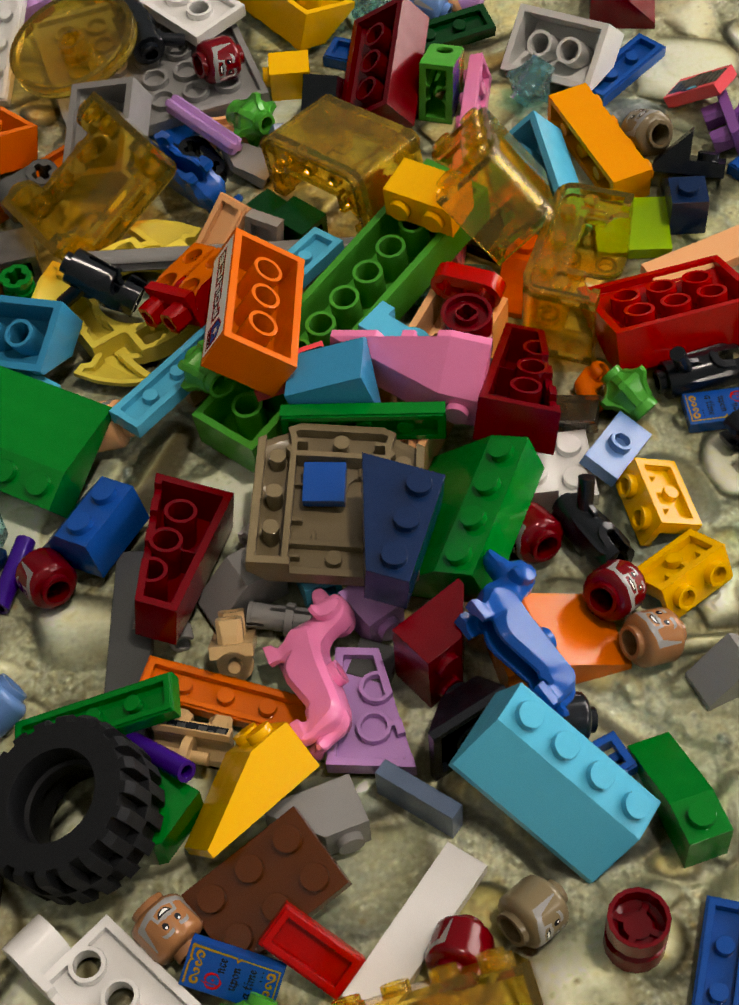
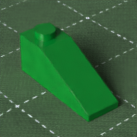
M666 732L628 745L627 750L638 764V774L644 787L661 801L657 813L684 869L727 854L734 829L713 788L672 735Z

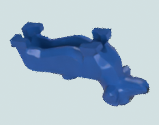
M163 130L159 131L153 136L158 148L143 144L137 152L147 161L152 173L161 183L171 187L177 193L198 207L205 209L210 214L220 192L226 193L225 181L212 169L213 161L204 155L200 157L183 155L173 145L174 139ZM240 194L233 197L240 202L243 201V196Z
M489 549L483 557V565L493 582L486 584L477 598L471 599L465 608L469 612L461 613L454 623L468 640L483 634L486 645L494 656L524 680L528 688L563 718L569 716V711L566 706L573 701L576 693L574 669L556 648V638L551 630L546 627H540L522 604V600L531 593L537 576L536 570L521 559L509 561L492 549Z

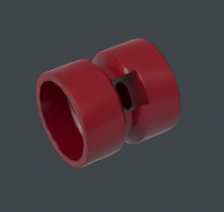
M461 293L448 298L442 305L440 312L441 330H455L493 339V310L486 298L474 293Z
M641 887L628 888L615 895L608 907L603 938L605 953L612 964L623 971L635 974L648 972L658 966L665 954L672 922L669 906L664 899L654 891Z

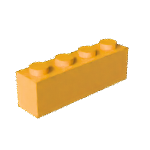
M583 83L548 95V121L561 129L567 149L603 198H634L650 195L651 179L654 177L652 164L647 158L644 159L636 149L634 142L620 128L617 118L614 115H610L603 106V102L598 94H594L589 86Z

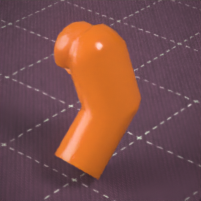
M596 360L590 366L585 367L574 383V391L586 416L597 415L603 410L597 393L604 385L600 381L601 378L610 371L607 364L603 361Z

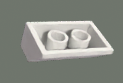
M521 3L500 69L570 88L586 83L593 90L614 68L624 34L608 23Z

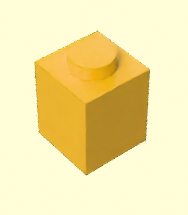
M308 50L268 53V67H262L266 87L271 88L272 101L302 99L303 74H310Z

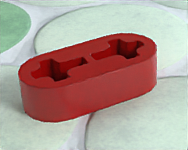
M449 261L442 262L437 266L430 282L432 290L442 298L448 299L461 293H474L486 298L492 308L499 305L506 289L505 281L495 272Z

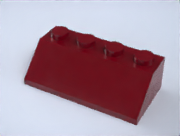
M392 0L354 20L336 127L340 131L391 137L414 126L419 96V62L425 53L429 17L410 0Z

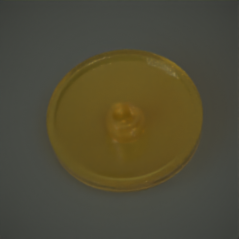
M53 0L35 12L16 34L9 54L10 68L20 85L30 94L45 99L69 98L71 96L72 84L107 80L125 64L137 40L138 28L136 19L124 0Z

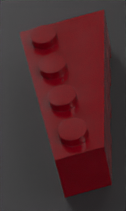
M512 323L505 324L478 397L473 432L474 440L490 435L529 437L536 452L554 455L561 409L560 405L556 403L557 389L552 383L553 370L552 365L548 363L549 351L543 329Z
M156 473L149 524L145 535L144 554L141 560L135 595V634L177 645L233 528L234 493Z

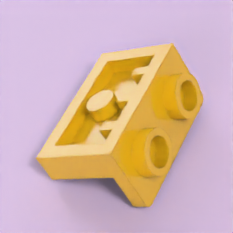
M634 458L616 481L615 485L640 546H650L660 533L683 534L690 528L695 531L701 528L702 522L675 461Z
M691 528L638 566L647 584L646 594L658 599L662 607L670 609L678 618L682 617L733 577L725 544Z

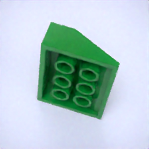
M0 366V492L66 518L76 505L111 422L109 410L112 407Z
M490 435L433 458L428 470L446 475L443 502L420 568L419 581L415 583L411 596L433 598L459 578L464 583L465 602H469L471 599L477 598L486 584L493 582L484 568L483 557L487 550L492 549L505 559H509L544 471V466L529 437Z

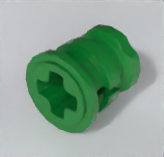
M13 264L0 273V283L3 286L4 295L32 297L36 284L31 270L26 265Z

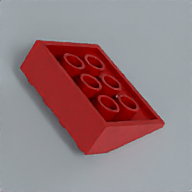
M718 255L577 290L578 299L603 353L613 367L617 364L622 369H634L641 365L646 369L658 366L660 361L671 359L670 351L676 346L683 347L686 353L718 343H735L739 346V273ZM709 263H714L715 265L714 268L706 271H690L683 274L682 277L672 280H652L655 277Z

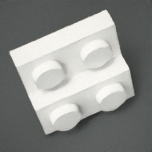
M585 429L558 432L554 455L537 452L544 466V471L531 502L538 503L545 509L551 510L554 502L561 495L577 493L578 476L580 474L594 475L579 463L589 450ZM595 477L594 504H599V491Z

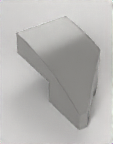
M241 142L243 145L241 151H237L235 155H229L216 146L217 151L222 153L226 163L227 177L236 174L261 189L264 188L280 161L275 155L244 142Z

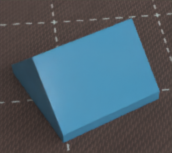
M361 337L298 353L297 368L285 384L284 397L288 404L381 403L367 338Z

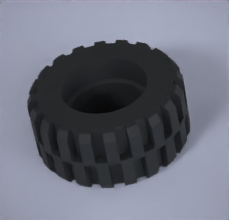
M73 714L56 717L55 723L46 720L33 726L34 732L29 735L26 732L22 733L13 741L15 746L8 753L3 751L0 755V874L46 901L52 900L59 905H72L77 901L81 904L96 901L99 899V892L109 895L121 887L120 881L127 876L131 879L141 868L138 863L144 855L150 856L155 846V843L152 841L154 833L161 831L164 816L159 813V808H164L165 791L159 787L162 777L158 767L151 763V757L124 734L106 721L101 722L93 716L81 715L76 717ZM94 777L95 790L93 799L82 821L64 837L50 842V823L60 800L76 784Z

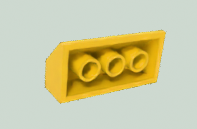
M238 0L245 4L246 11L253 18L260 20L272 32L283 37L298 50H309L311 47L325 44L355 6V1Z

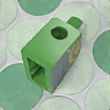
M433 43L430 44L419 62V120L445 124L453 123L460 101V93L463 91L464 48L462 46ZM445 91L442 99L436 97L438 92Z

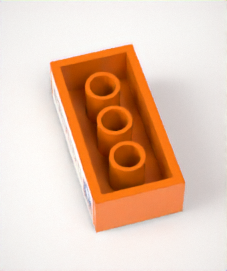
M237 227L234 229L214 258L201 360L202 367L271 397L276 395L297 368L305 259Z

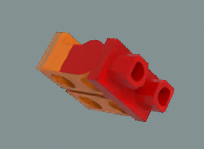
M194 242L158 277L156 282L151 281L144 287L149 299L138 308V311L148 326L157 328L163 322L170 332L180 334L188 325L200 328L206 325L214 258L221 248Z

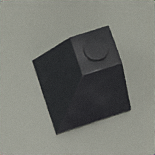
M476 675L465 683H455L440 698L428 732L430 774L435 781L453 771L448 764L494 694L506 689L504 685Z

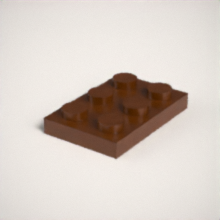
M293 806L181 896L201 918L203 928L210 938L264 955L268 951L258 945V939L286 900L309 917H312L350 887L352 883L300 811Z

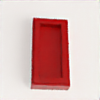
M287 900L258 939V945L335 1000H338L366 961L364 955Z

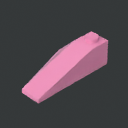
M378 330L331 331L330 345L361 337L367 338L377 386L406 402L445 401L447 421L453 424L475 425L478 397L490 365L492 338L455 330H439L437 336H418L416 330H403L401 336H384Z

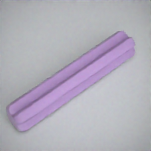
M174 94L170 99H166V111L229 155H235L237 151H241L243 147L241 137L179 95Z

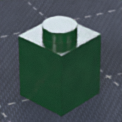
M295 196L291 197L282 206H279L272 214L284 219V240H300L313 227L328 233L326 213Z

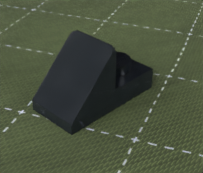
M693 127L655 157L652 167L653 171L723 179L726 159L719 158L720 153L713 151H698V156L691 155L695 129Z

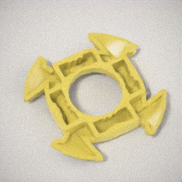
M169 220L128 221L125 223V228L132 237L117 241L102 250L191 246L196 242L202 228ZM52 260L40 276L31 298L57 301V298L71 287L62 281L64 274L59 272L61 263ZM163 269V270H145V271L157 272V273L162 274L166 269ZM127 271V272H121V274H122V276H124V275H127V274H130V273L143 272V271ZM81 297L70 309L83 321L78 341L92 360L91 362L81 363L73 374L75 377L101 385L137 386L150 374L149 371L139 364L153 362L172 355L201 328L188 325L180 334L170 332L163 322L157 328L148 326L146 322H119L111 319L99 308L100 301L95 298Z

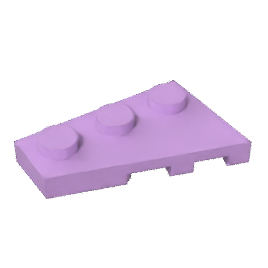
M336 647L335 660L342 666L345 673L352 659H373L377 671L369 672L362 678L347 674L349 682L343 688L351 708L352 727L342 739L327 751V773L375 774L376 770L386 759L408 773L417 775L415 760L408 745L405 729L395 704L393 691L379 648ZM372 679H380V682H381V683L375 682V681H371V680H372Z

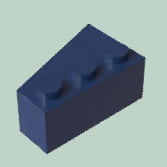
M362 452L361 494L364 598L407 609L442 506L445 474Z

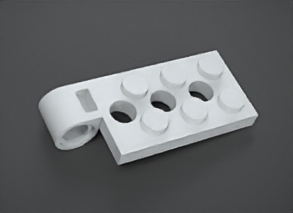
M138 0L157 22L174 33L185 34V40L196 47L200 42L214 38L246 16L245 4L238 0Z
M37 914L1 949L11 963L53 1005H108L112 993L121 988H128L134 992L130 1005H202L107 914L72 948L45 918ZM89 957H96L101 960L100 969L94 976L80 978L76 975L77 967L82 960Z

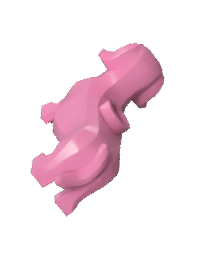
M321 587L312 592L313 604L308 607V611L313 617L291 629L279 648L272 645L263 647L268 664L272 668L277 665L279 666L286 683L306 706V721L301 722L296 719L290 723V726L305 747L310 746L308 749L317 761L323 759L325 753L342 739L352 727L351 708L343 688L349 682V679L342 666L336 660H331L330 649L336 639L351 634L356 625V617L352 606L342 596L338 594L329 595Z

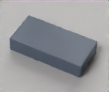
M386 759L376 770L375 779L378 794L451 838L456 836L463 825V804Z

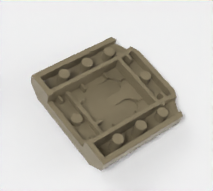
M300 423L288 427L289 433L268 440L267 435L258 437L245 558L246 571L267 581L364 586L361 494L362 452L424 469L425 447L417 443L416 448L396 439L397 433L382 427ZM304 462H346V507L303 506ZM419 571V574H418V577H417L416 582L419 581L420 571Z

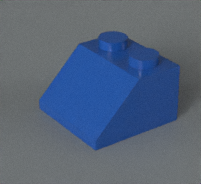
M101 476L42 548L49 547L58 551L73 568L104 578L150 517L132 485Z

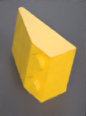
M265 721L258 726L253 722L234 736L233 740L236 745L226 752L184 848L190 855L215 858L320 766L287 722L269 723Z

